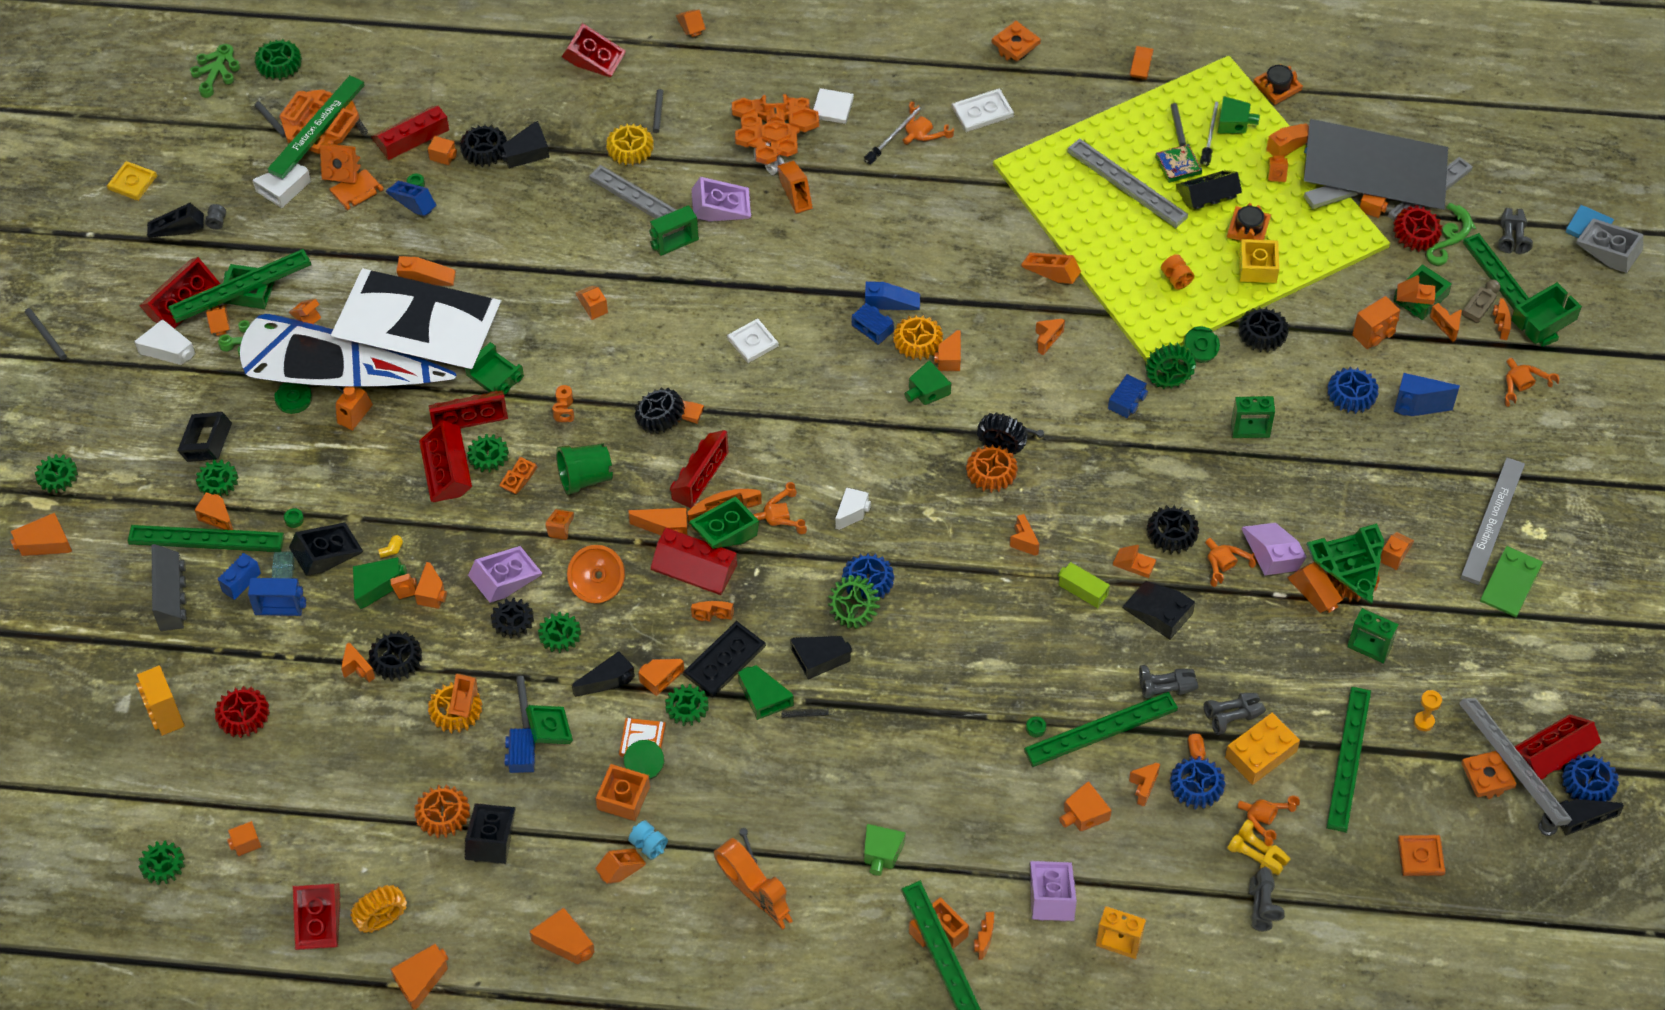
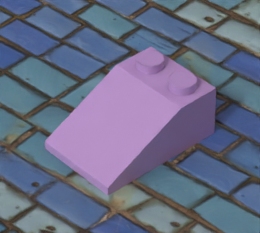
M700 177L692 187L693 212L697 219L722 221L751 218L749 188Z
M1277 523L1242 527V531L1264 575L1298 571L1306 559L1300 543Z
M518 546L476 559L468 576L491 603L511 595L541 576L542 572L522 547Z
M1030 861L1032 919L1042 921H1074L1076 893L1072 863Z

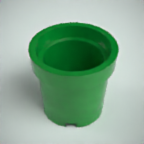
M604 443L580 447H570L569 445L557 447V468L563 489L567 495L577 493L582 488L612 480L613 472H609V466H612L609 451L604 446Z

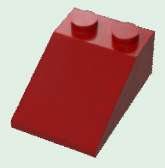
M582 23L561 57L576 67L611 78L626 51Z
M339 883L293 886L295 950L338 947L340 919Z

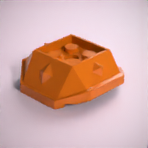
M325 90L297 91L280 114V120L288 143L296 137L333 93ZM353 100L346 108L340 111L332 124L309 151L319 154L320 145L323 143L335 145L342 143L359 119V114Z

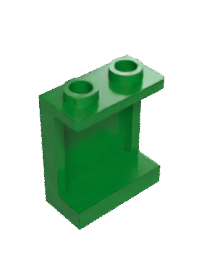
M491 342L480 350L473 368H465L466 376L489 393L503 391L505 395L513 385L519 383L524 377L523 366L520 364L515 366L497 353L496 346Z

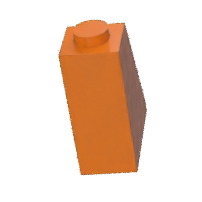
M794 160L777 165L780 182L795 213L813 209L808 179Z
M55 513L11 531L13 539L10 541L14 550L19 549L21 556L72 552Z
M1315 562L1304 566L1287 577L1320 613L1326 610L1328 613L1339 607L1337 603L1343 600L1324 569Z
M562 908L529 931L531 941L534 944L577 965L582 961L589 960L595 953L593 943L565 908Z
M436 943L391 968L394 980L413 1010L420 1006L448 969L446 963L449 960L443 948L439 950Z

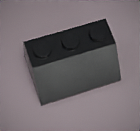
M1228 170L1176 184V188L1186 206L1193 207L1194 209L1203 208L1204 204L1209 202L1210 204L1221 202L1220 199L1223 198L1227 200L1237 197V194L1242 193L1238 172Z

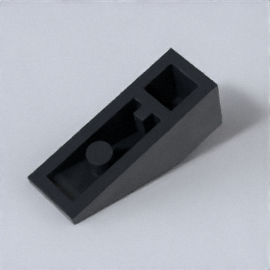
M192 203L185 204L149 221L147 236L151 238L193 233L203 228L204 213Z
M618 651L572 684L573 695L578 697L620 688L622 685L630 683L635 677L634 666Z
M1580 799L1568 802L1566 800L1561 802L1560 805L1572 820L1568 825L1559 826L1565 836L1620 816L1624 805L1620 802Z

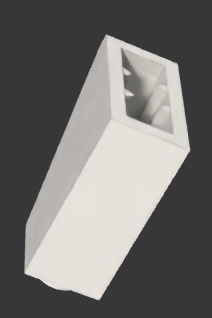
M296 164L284 179L267 173L253 180L256 192L281 208L311 182L309 170L299 164Z
M163 319L134 341L138 353L141 355L182 365L195 355L192 343Z

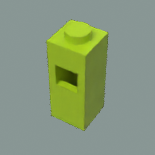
M1072 562L1066 568L1063 567L1058 574L1060 587L1097 609L1109 595L1110 585Z

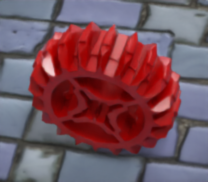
M1418 205L1414 206V208L1411 206L1407 207V209L1404 208L1397 214L1393 223V232L1396 233L1395 238H1399V244H1405L1404 248L1410 247L1411 251L1416 249L1417 252L1421 250L1425 252L1430 247L1433 248L1440 240L1439 238L1442 235L1440 219H1435L1436 214H1431V209L1426 211L1424 206L1419 209Z
M242 686L241 690L235 687L233 692L227 690V696L221 695V701H217V708L214 711L215 720L218 722L219 728L223 729L226 735L230 733L233 738L237 734L240 738H242L243 734L250 737L251 732L257 734V728L263 729V723L268 722L267 716L270 714L266 697L258 689L254 691L250 687L246 690L244 686Z

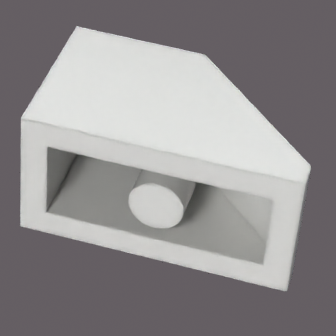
M846 488L836 516V529L840 530L864 518L865 512H869L871 501H868L869 493Z

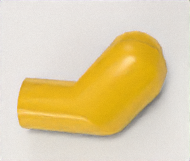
M399 535L391 537L388 547L378 549L380 559L396 555L403 544V540Z

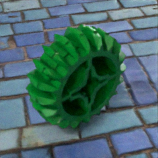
M276 39L274 42L269 40L268 44L263 43V47H258V51L255 52L254 61L256 69L266 79L271 78L273 81L276 78L281 80V78L285 77L287 79L289 75L293 76L294 72H298V68L301 67L302 57L300 50L290 40L286 42L284 39L281 41Z
M1178 342L1175 345L1169 343L1168 346L1162 344L1160 349L1155 347V352H1150V357H1147V363L1145 364L1147 377H1149L1152 384L1155 383L1157 387L1161 386L1163 389L1167 386L1170 389L1173 386L1179 388V384H1186V380H1191V375L1195 374L1194 369L1196 368L1195 357L1191 350L1186 348L1184 344L1180 346Z

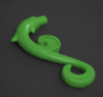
M1449 203L1446 209L1454 212L1458 220L1461 219L1463 223L1461 231L1458 232V226L1454 223L1445 224L1442 234L1447 240L1435 244L1433 248L1430 247L1426 252L1428 262L1435 266L1444 265L1448 260V254L1445 249H1441L1440 253L1442 256L1436 257L1432 254L1434 250L1456 244L1467 237L1471 228L1476 229L1469 212L1460 205L1456 206Z

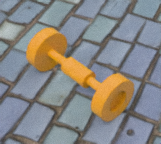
M1425 691L1421 697V705L1424 707V711L1418 712L1414 719V725L1420 731H1430L1434 726L1435 718L1431 713L1439 709L1442 703V697L1437 691Z

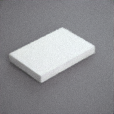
M1000 88L952 104V109L965 132L1014 117V112Z

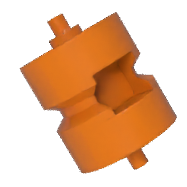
M1178 254L1168 257L1161 265L1162 272L1167 278H1170L1169 281L1175 289H1182L1188 286L1194 279V273Z

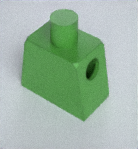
M867 824L864 862L871 865L869 871L871 874L880 876L883 867L893 869L905 844V832Z

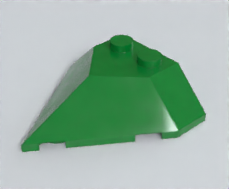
M1377 524L1359 528L1354 535L1327 542L1325 538L1306 543L1311 557L1316 564L1368 603H1373V593L1381 562V552L1384 546V538Z

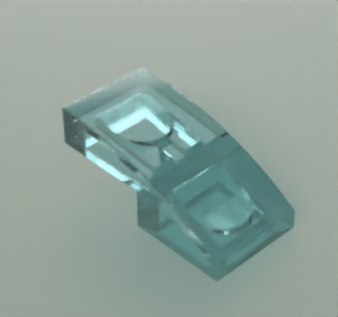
M291 551L274 552L272 578L293 579V553Z

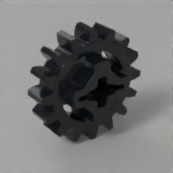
M513 597L512 601L509 602L506 598L504 604L498 602V608L493 607V614H491L492 627L495 628L496 633L501 632L502 637L509 634L510 639H512L513 635L516 634L519 638L521 632L527 634L526 628H532L531 622H534L533 610L529 607L528 602L523 604V599L516 602L515 597Z

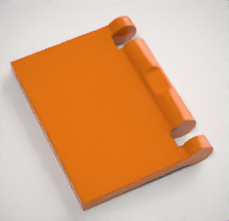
M364 169L357 173V181L355 183L341 182L330 188V192L346 210L351 209L349 206L350 202L353 206H356L376 195L375 188H378L380 192L384 189Z

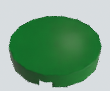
M1204 326L1192 328L1183 340V344L1194 355L1195 362L1199 363L1211 361L1220 349L1218 336L1210 328Z
M285 382L278 387L279 389L274 394L278 409L288 414L300 413L306 410L312 402V392L307 384Z
M638 740L632 743L624 755L626 769L649 775V780L657 777L665 764L662 749L650 740Z

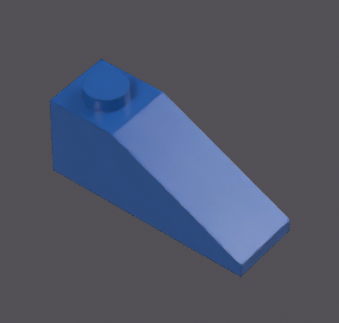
M398 180L386 190L388 195L415 214L428 215L437 206L428 188Z
M866 281L865 303L871 307L875 306L878 310H920V293L886 282Z

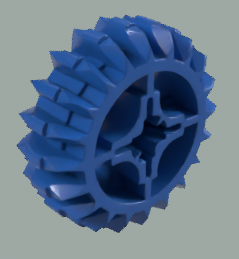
M1350 366L1348 370L1343 367L1341 372L1336 371L1335 375H1332L1330 382H1328L1327 393L1330 396V402H1334V407L1340 406V411L1346 409L1347 413L1351 410L1356 414L1358 410L1363 413L1365 409L1369 410L1371 405L1375 404L1379 394V387L1376 384V379L1372 378V373L1366 374V370L1359 371L1358 367L1356 370H1353Z
M860 553L859 558L853 556L852 562L847 561L846 567L843 568L842 578L846 577L848 580L849 575H853L854 578L861 576L863 580L869 574L868 584H874L871 590H878L875 597L883 599L885 594H889L890 588L893 587L894 573L889 561L884 562L883 556L877 558L876 553L874 556H870L869 553L866 556H862ZM850 586L846 589L847 594H850V591L853 590V586ZM860 588L862 598L868 601L865 592Z
M1587 753L1583 757L1578 755L1575 760L1571 759L1564 768L1562 779L1563 786L1566 787V793H1572L1571 799L1611 801L1619 786L1615 767H1609L1610 761L1603 762V756L1597 759L1595 754L1591 757Z
M1192 756L1189 758V761L1183 759L1181 764H1176L1170 777V789L1174 791V798L1179 797L1180 803L1185 801L1187 807L1192 804L1195 809L1198 805H1201L1203 809L1206 808V804L1211 807L1214 801H1219L1220 796L1224 792L1225 776L1221 774V767L1215 768V762L1210 764L1208 758L1203 761L1200 756L1197 760H1194ZM1188 773H1191V776L1181 780L1183 776H1185ZM1213 785V788L1211 790L1204 792V789L1209 788V786Z

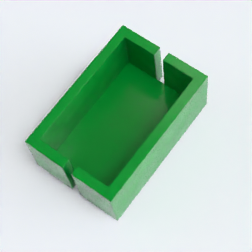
M1556 282L1515 306L1511 321L1521 331L1525 329L1524 334L1534 344H1537L1576 321L1582 306L1571 295L1567 298L1568 292Z

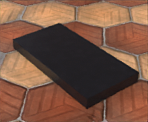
M736 621L683 671V676L713 698L766 647V643Z

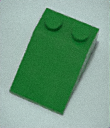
M735 496L689 521V524L714 549L743 544L756 537L759 520Z

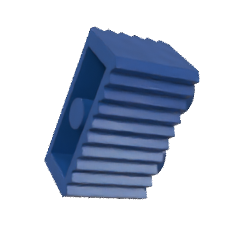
M865 303L857 312L852 314V326L874 341V343H877V345L894 332L893 320L889 316L882 315L875 306L871 307Z
M1126 374L1110 397L1108 409L1122 415V417L1128 418L1131 413L1134 414L1137 411L1138 402L1146 398L1148 393L1146 390L1147 383Z
M242 553V556H239L237 561H234V564H231L229 569H226V572H223L221 577H218L222 592L235 600L249 586L250 578H257L261 574L258 562L247 554Z
M511 728L509 736L505 737V746L509 748V754H505V766H509L510 773L534 772L535 743L531 728Z

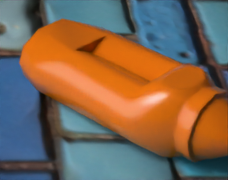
M1200 734L1189 735L1190 755L1194 760H1197L1200 756L1201 760L1204 761L1206 752L1202 736Z

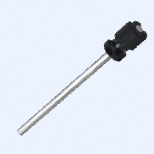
M1215 102L1207 147L1202 149L1201 165L1209 166L1213 150L1210 148L1218 102Z
M918 107L878 148L873 147V151H869L864 156V161L871 165L877 159L876 155L880 156L882 154L880 150L921 110V107Z

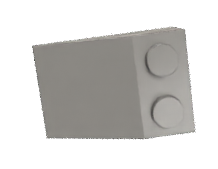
M1593 218L1578 238L1577 244L1608 267L1627 273L1643 251L1644 234Z

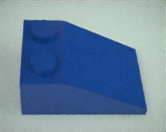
M1403 373L1394 412L1401 415L1418 416L1453 410L1460 385Z

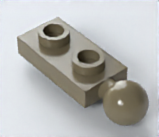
M1489 280L1485 288L1480 287L1463 310L1462 315L1479 323L1496 300V293L1500 290V283L1497 280Z

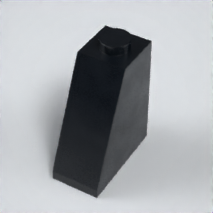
M538 121L532 123L502 144L504 152H501L502 160L507 162L509 169L550 158L548 145Z
M842 636L796 637L790 639L791 651L808 680L851 661L852 648L849 642L844 641Z

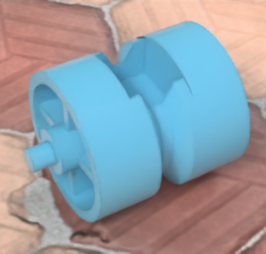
M646 820L640 822L637 826H633L628 839L631 844L638 849L643 848L642 853L649 859H654L660 853H664L668 839L659 831L654 832L655 828Z

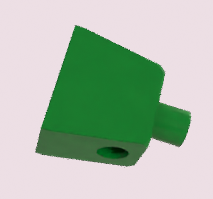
M1223 96L1218 133H1246L1248 124H1259L1260 115L1250 113V103Z
M928 361L910 376V390L904 394L909 402L918 398L923 405H928L951 395L952 383L931 361Z

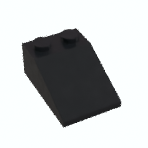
M346 522L295 532L289 546L306 576L323 573L363 552Z
M1145 581L1122 608L1171 640L1193 615L1195 601L1180 591Z
M475 803L465 838V860L506 864L516 807Z

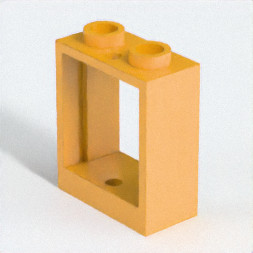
M1105 906L1099 923L1096 946L1136 959L1142 943L1146 919Z

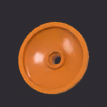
M590 545L582 548L572 557L568 565L567 579L572 592L578 598L589 603H603L615 597L621 590L625 579V568L619 555L612 549L602 545ZM601 571L602 577L598 579L597 573Z

